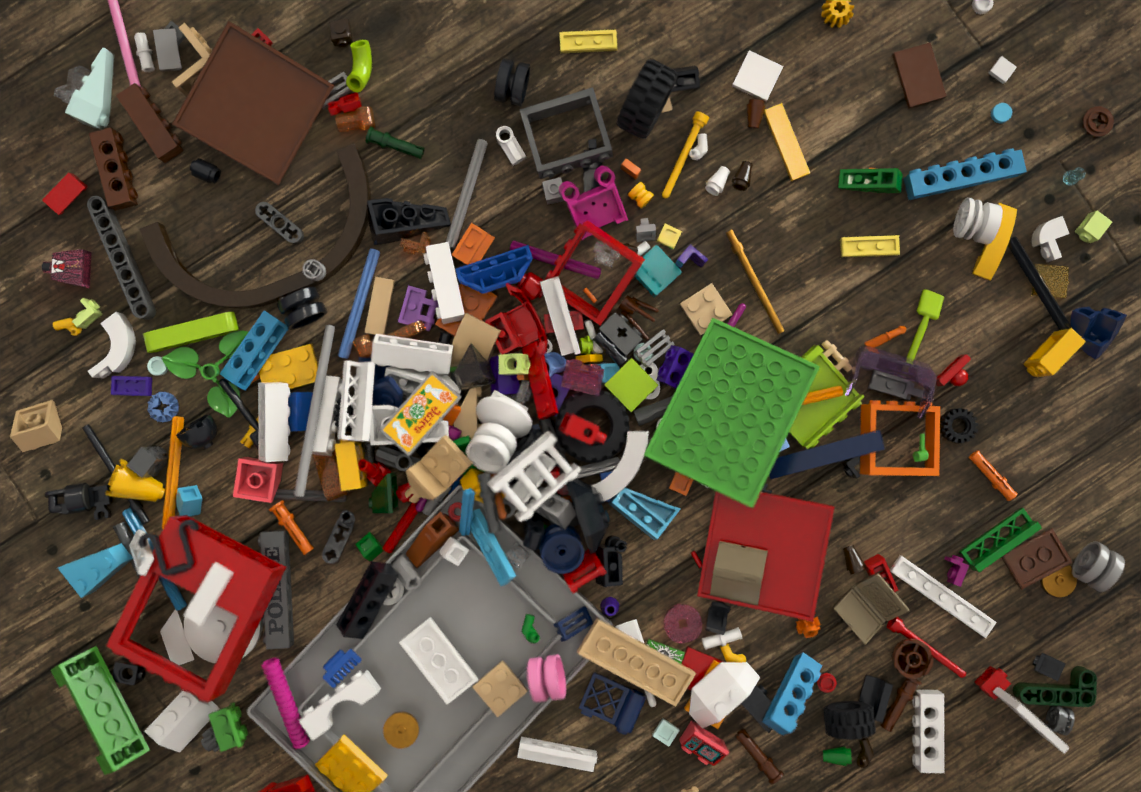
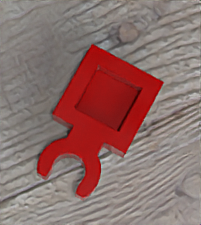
M358 92L340 97L339 101H332L327 104L331 116L341 111L344 113L348 111L354 112L362 107Z

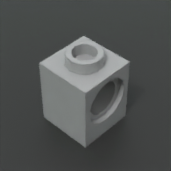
M561 177L542 182L547 205L565 201L559 194V186L562 183Z

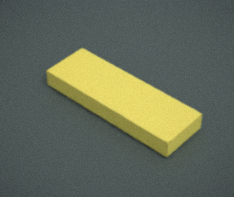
M616 30L560 32L561 53L617 51Z
M899 235L840 238L841 257L900 255Z

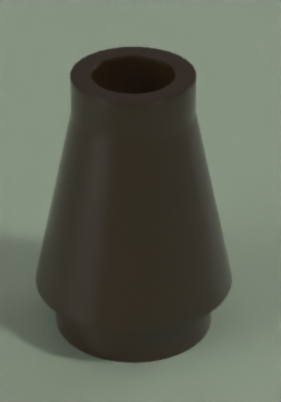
M742 161L741 166L733 177L732 187L736 190L746 191L750 187L753 166L751 162Z
M854 545L843 548L847 571L849 570L850 575L864 571L865 563Z

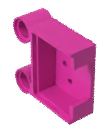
M599 166L594 172V177L601 186L580 195L577 187L570 181H565L559 186V194L566 201L576 228L579 223L583 224L587 220L598 228L613 221L617 224L625 220L628 221L614 183L615 175L608 167ZM608 172V178L601 180L602 173ZM567 188H573L571 195L566 196L564 194ZM586 232L582 240H584V238L588 236H591L592 234Z

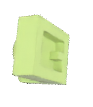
M82 298L80 301L86 309L80 311L72 322L76 327L86 329L102 313L97 302L93 299Z

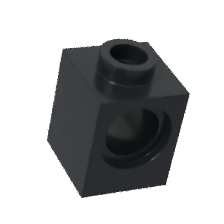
M122 658L115 662L112 677L117 683L136 685L144 679L146 669L141 665L131 663L129 659ZM128 668L133 671V676L129 675Z

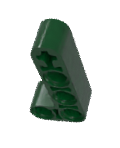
M1076 666L1071 671L1070 685L1019 682L1014 685L1012 691L1017 699L1026 704L1091 707L1096 702L1097 677L1093 671L1082 666ZM1086 673L1085 679L1082 680V675ZM1046 690L1047 694L1042 698V693ZM1066 691V695H1065V697L1062 699V698H1061L1062 693ZM1085 692V697L1081 700V695Z

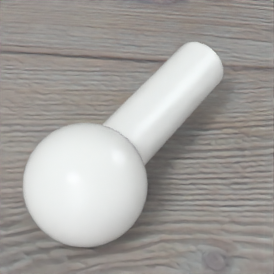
M591 319L584 321L590 340H592L597 334ZM593 341V350L591 352L593 354H601L603 350Z

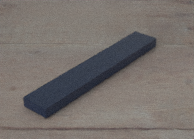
M878 430L778 457L769 473L770 479L885 450L881 432Z

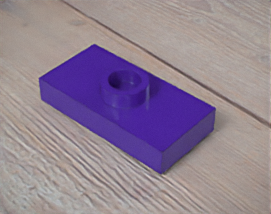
M111 376V395L152 396V377Z

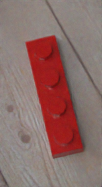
M535 341L523 347L522 352L527 354L530 360L528 377L538 419L544 420L558 414V409L545 356L539 354L535 344H539V341Z

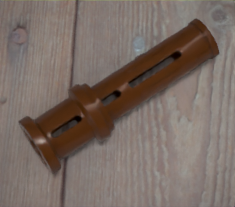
M905 679L901 688L897 689L898 695L887 712L883 723L880 724L882 728L892 732L908 701L913 700V694L917 687L921 686L922 682L918 679Z
M744 728L738 731L735 737L756 761L759 771H763L768 777L770 784L778 782L784 775L782 770H778L773 764V759L762 752Z

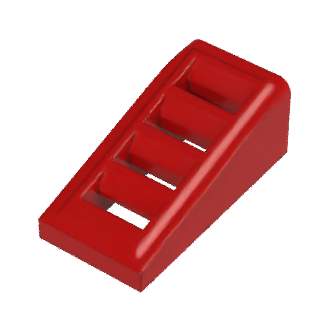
M877 554L864 561V567L869 576L883 570V572L879 573L882 578H887L885 581L890 584L894 592L899 591L884 557Z

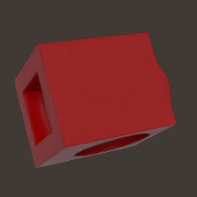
M991 666L974 682L987 696L994 700L998 698L993 693L996 687H1000L1005 691L1011 685L1006 679L1008 675L1000 668L995 669Z

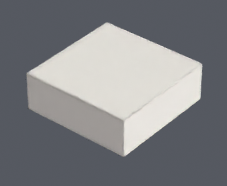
M1001 56L991 68L989 74L1004 84L1017 67Z

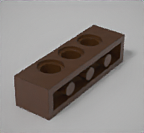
M111 127L89 133L107 206L117 211L138 205L136 200L138 194L131 181L133 180V175L127 166L128 156L122 147L124 143L122 135ZM113 147V151L108 154V150ZM118 165L117 171L113 173V168ZM122 183V189L118 191L117 188Z

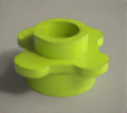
M589 336L579 339L580 352L588 355L593 350V341L590 340Z

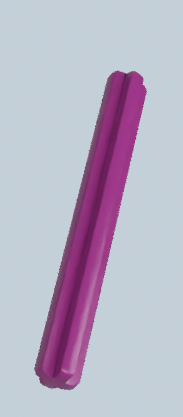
M512 241L510 251L526 246V244ZM529 246L533 259L556 266L554 262L559 255ZM570 259L564 268L595 279H599L601 274L600 268Z

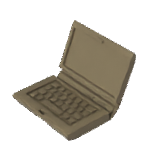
M720 541L713 570L710 595L758 606L768 551Z
M878 573L857 582L833 608L865 645L883 626L884 622L910 611L908 606Z

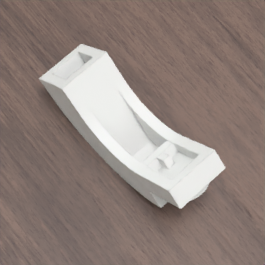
M115 312L100 323L110 337L111 348L108 355L88 371L93 378L103 379L109 376L111 371L121 373L133 357L136 344L135 333L126 316L119 312Z

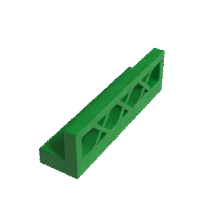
M1020 508L959 552L973 571L981 572L1038 532L1042 527L1039 522L1032 521L1024 508ZM1019 515H1022L1027 522L1021 527L1015 526V520ZM1002 527H1010L1007 537H999ZM988 537L994 538V544L990 549L983 548L984 541ZM973 548L979 549L978 557L972 561L967 552Z

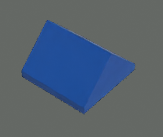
M313 392L290 393L288 398V406L290 407L288 425L290 432L306 431Z

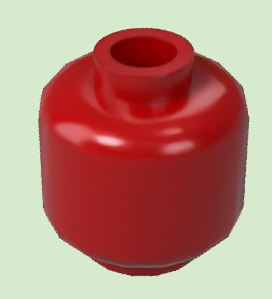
M532 272L524 274L521 281L516 284V287L531 301L543 296L540 281H543V279Z

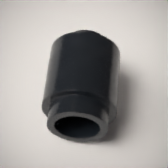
M198 158L192 161L190 165L191 175L207 183H216L220 178L221 170L216 165Z

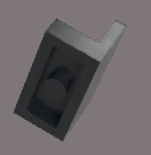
M865 675L858 702L872 705L875 721L883 723L893 684L884 679Z

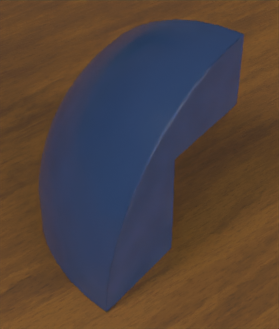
M1081 307L1073 310L1071 326L1086 341L1080 348L1093 359L1099 358L1118 334L1127 315L1107 308H1102L1101 311H1095L1090 307Z

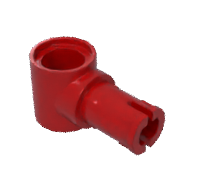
M361 459L358 462L359 470L366 473L367 479L375 486H378L386 474L392 473L381 462L372 464L365 459Z

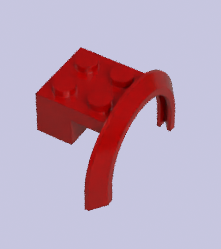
M506 284L510 295L515 296L522 304L485 321L501 330L495 342L501 355L512 354L539 340V344H535L539 354L545 355L548 339L539 315L528 297L520 289Z

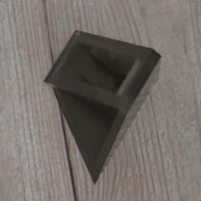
M471 343L454 372L459 391L496 383L490 364Z

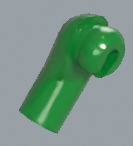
M526 614L521 631L529 643L536 644L539 642L540 636L533 627L535 616Z

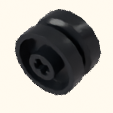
M502 59L496 79L495 101L505 103L510 95L512 105L520 107L523 105L529 82L530 64L520 62L515 70L513 60Z
M315 287L296 291L277 303L280 313L287 315L284 322L288 330L307 326L327 314L324 303L317 302L320 295Z

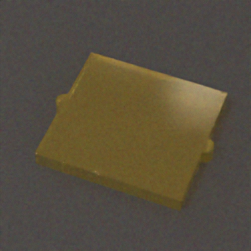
M1034 264L1053 297L1067 298V286L1070 283L1068 280L1069 267ZM1032 287V295L1038 296L1035 289Z

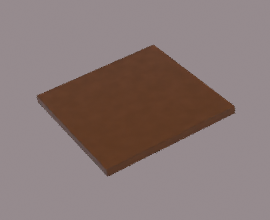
M228 21L172 125L279 185L334 85Z

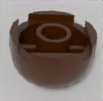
M912 638L903 639L898 642L893 648L891 656L896 670L910 679H918L921 676L927 675L932 669L934 661L930 648L922 641Z

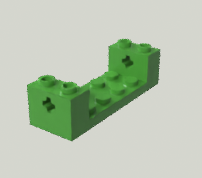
M97 646L51 669L58 686L61 687L66 684L101 752L95 758L104 775L118 770L150 751Z

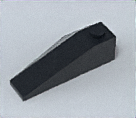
M389 198L367 200L369 228L373 244L393 243L449 227L451 223L447 208L428 204L415 205L410 204L411 202L404 201V203L396 202Z

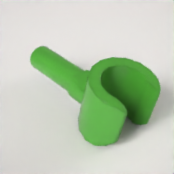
M920 434L919 451L913 453L915 462L925 461L929 458V454L925 450V434Z

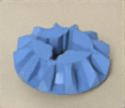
M158 392L152 395L150 401L147 402V411L151 415L150 417L157 422H168L178 413V401L171 393ZM161 401L163 404L170 405L164 408V412L156 409L161 405Z

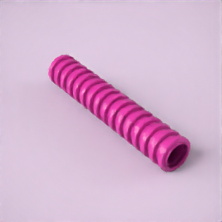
M270 658L262 664V669H264V674L272 694L275 696L276 705L279 712H281V717H283L282 720L287 733H289V738H291V743H293V748H303L310 742L306 730L299 722L301 716L297 706H295L296 703L291 690H289L290 687L287 685L288 682L285 674H283V669H281L282 666L279 664L280 661L278 658Z

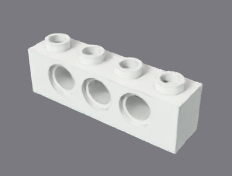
M916 690L912 700L913 707L915 708V715L912 716V723L915 727V735L912 736V743L915 747V754L912 755L913 765L920 773H944V694L939 690ZM927 708H931L930 713L928 715H924V711ZM931 727L930 733L924 735L925 729ZM931 747L930 752L924 754L925 749Z

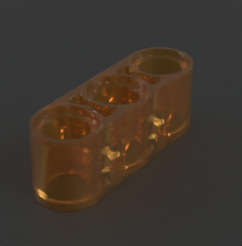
M332 451L331 456L313 454L323 493L327 501L329 502L347 495V490L341 491L336 451Z

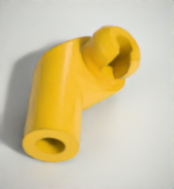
M72 318L53 322V327L56 331L67 329L73 336H77L82 332V328L76 327L72 322L74 320Z
M726 643V646H720L726 662H746L745 655L732 653L729 643Z

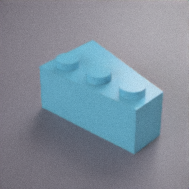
M627 488L616 494L609 503V505L653 540L660 537L681 509Z
M120 543L58 567V569L77 594L83 598L97 591L129 563L133 557L123 544Z

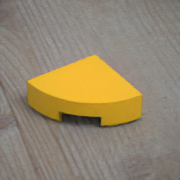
M602 354L575 356L576 363L578 364L603 361Z

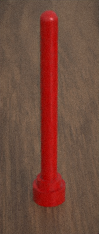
M899 617L889 620L887 628L890 631L901 633L908 639L912 638L922 641L930 648L933 658L959 677H966V672L907 629L903 620Z

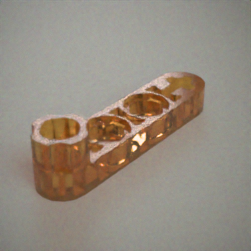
M419 320L387 335L410 338L425 331L426 328L423 321ZM369 334L353 340L359 357L365 358L372 355L373 341H371Z

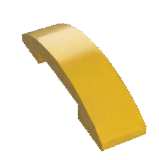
M1002 203L997 204L1002 206L1003 210L998 233L990 244H985L972 274L987 280L992 279L1003 258L1017 214V209Z

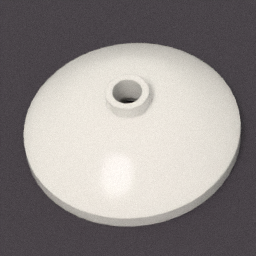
M495 396L485 397L479 401L476 407V414L482 424H499L508 429L515 438L524 437L531 430L532 421L528 413L521 406L508 399Z

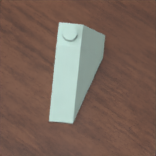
M101 49L91 65L92 72L89 76L83 77V86L80 90L74 91L65 111L66 114L79 122L98 130H103L108 125L111 110L114 55L107 49Z

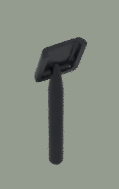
M220 379V386L248 423L256 430L251 433L250 439L259 451L257 420L227 380Z

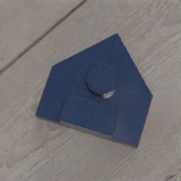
M387 375L373 383V406L390 405L399 408L402 405L403 391L392 376Z

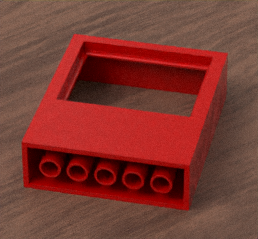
M188 515L169 517L159 537L166 568L169 570L171 567L184 563L187 565L188 563L178 529L179 525L187 520H193L199 526V530H192L190 525L186 527L187 538L195 563L191 569L188 568L185 572L166 576L161 573L154 548L152 551L154 560L146 575L140 576L106 647L112 649V652L116 655L129 658L131 663L145 667L149 673L162 676L164 681L175 683L180 686L182 691L191 692L197 695L199 700L209 702L225 694L287 567ZM219 563L233 572V575L215 605L236 615L238 618L208 679L205 680L129 638L160 576L196 594L213 564Z

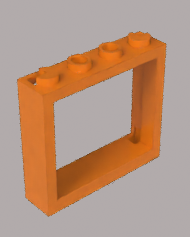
M870 400L869 404H861L860 435L876 431V410L926 412L925 450L928 452L929 458L925 460V467H875L876 452L860 456V474L939 476L940 406H932V402H920V406H915V402H903V405H898V401H886L885 405L881 404V401Z

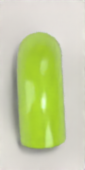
M358 40L350 45L353 67L346 79V84L353 92H361L370 79L372 55L369 41Z

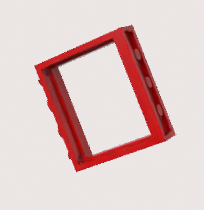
M587 220L583 224L579 223L573 233L576 235L573 240L569 239L565 244V253L563 256L561 254L554 262L556 265L555 269L548 272L545 280L560 276L586 232H589L633 262L601 311L561 285L566 303L601 326L645 259Z

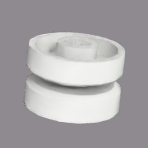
M485 423L477 429L474 438L471 439L467 446L466 453L468 459L478 469L488 473H499L507 466L517 447V443L513 434L505 427L495 423Z

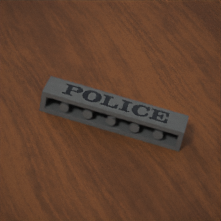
M287 530L260 532L258 537V546L261 547V554L287 567L262 617V624L265 625L263 643L266 644V649L290 648L294 645L289 533Z

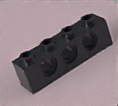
M370 562L336 624L343 637L363 639L399 576L391 564Z

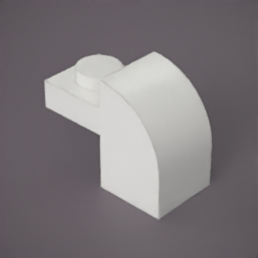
M1063 216L1039 225L1033 232L1032 247L1040 245L1041 255L1046 262L1062 257L1055 239L1069 234Z

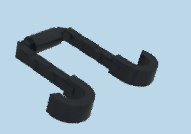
M183 521L178 528L188 561L187 565L186 563L180 564L168 570L159 537L155 533H145L139 538L140 548L147 545L146 540L148 537L151 538L162 574L169 576V574L175 575L193 567L195 562L190 550L186 527L190 525L192 530H199L198 523L195 521Z

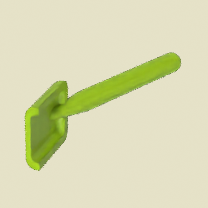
M926 289L922 290L917 313L924 317L920 322L902 367V374L907 375L911 369L928 326L929 318L933 320L939 318L944 296Z

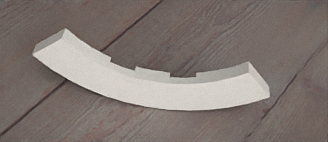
M628 431L626 448L617 467L605 479L590 485L596 488L597 492L601 493L603 502L621 492L639 471L647 449L648 431Z

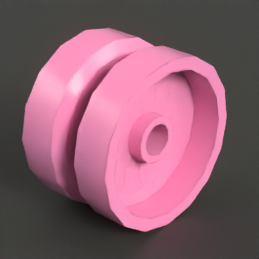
M558 654L547 656L545 661L542 657L530 658L528 661V683L535 703L547 701L549 696L552 700L565 698V671L561 657Z

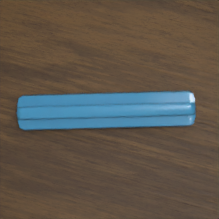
M471 488L463 491L459 527L461 536L470 535L475 497V492Z

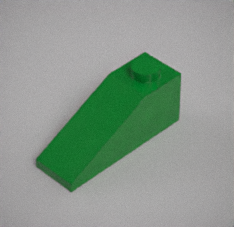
M898 168L840 169L838 188L875 193H901L903 174Z

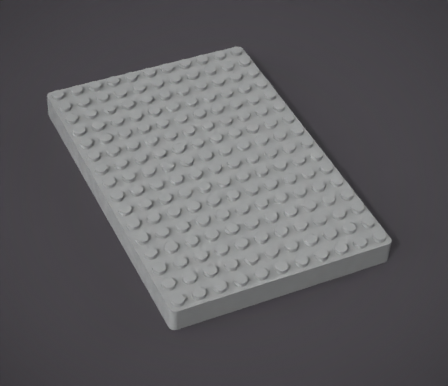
M461 485L457 486L385 563L392 564L402 553L406 555V552L425 525L439 512L448 515V509L453 503H462L463 488ZM474 500L473 510L480 508L483 516L486 518L484 504ZM456 508L455 514L461 515V509ZM498 516L501 531L494 533L516 574L507 585L500 586L472 532L470 535L461 536V533L458 531L452 538L469 549V552L459 566L442 557L439 553L442 547L418 569L413 566L421 578V585L417 589L410 591L404 587L405 592L402 598L393 605L382 604L363 639L343 637L336 626L347 606L346 604L287 666L283 673L301 718L304 716L302 713L311 706L313 708L317 707L320 704L318 701L324 696L335 694L336 691L334 689L339 685L350 683L352 681L351 677L358 671L363 673L368 670L378 683L381 690L362 705L352 700H344L335 704L332 711L333 725L315 740H312L308 735L310 742L300 749H294L292 746L293 743H291V738H289V733H287L282 720L283 717L280 715L281 712L278 710L274 699L275 696H273L270 686L248 708L247 714L328 792L342 791L335 787L333 782L323 775L315 764L343 735L348 737L388 775L372 792H467L552 701L549 696L547 701L534 702L528 683L529 659L542 657L545 661L547 656L558 654L563 662L566 685L589 661L579 655L577 650L592 625L567 641L561 642V634L558 635V628L554 627L553 624L581 606H586L593 623L596 618L614 627L613 623L579 591L573 594L561 574L548 570L543 564L541 555L536 550H529L523 546L524 539ZM454 521L455 524H456L458 527H460V521H459V522ZM392 586V588H391V590H390V592H389L390 594H392V590H394V588H396V586H394V587ZM583 612L575 616L571 620L567 621L562 626L564 627L573 620L577 619L578 617L583 615ZM526 614L535 616L533 627L540 636V640L536 644L529 643L522 634L521 630ZM431 617L478 677V680L503 660L528 689V692L499 717L493 713L472 686L447 705L402 648L399 641ZM586 619L566 630V634L585 623ZM340 649L344 653L352 649L361 657L362 661L357 666H354V669L347 673V676L340 680V683L335 688H332L323 679V675L327 672L323 666ZM396 712L410 713L419 724V734L416 741L411 746L403 749L389 745L383 734L386 720Z

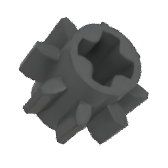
M210 727L202 734L204 738L201 740V744L205 750L211 751L213 749L214 752H217L219 746L213 728Z

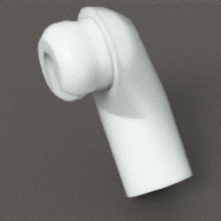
M705 133L697 135L698 145L689 151V156L693 160L701 159L708 151L707 134Z

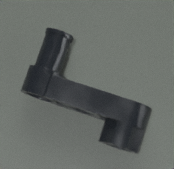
M348 510L341 512L323 550L322 558L328 565H333L340 561L344 548L354 529L355 516ZM349 515V520L344 521V516ZM341 525L343 528L349 529V531L346 532L344 530L342 536L345 539L344 541L340 540L338 543L334 536L335 534H340L341 528H338V526ZM333 551H335L334 554L336 558L328 560L329 557L327 556V554H331Z
M534 510L533 515L529 519L523 520L525 532L523 546L529 550L540 548L545 533L542 516Z

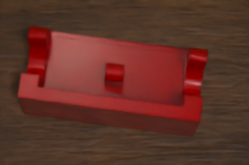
M68 173L42 201L58 215H61L87 186L75 174Z

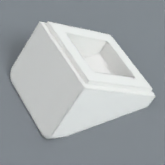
M449 537L439 553L446 560L459 566L469 552V549L454 538Z

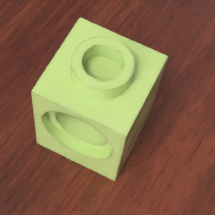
M1097 210L1086 216L1075 233L1079 235L1082 241L1092 243L1102 237L1112 221Z
M527 354L499 355L500 375L529 374L530 360ZM515 361H517L516 368H514Z

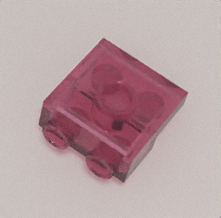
M576 359L567 360L561 387L599 396L604 369L596 364H582L580 360Z

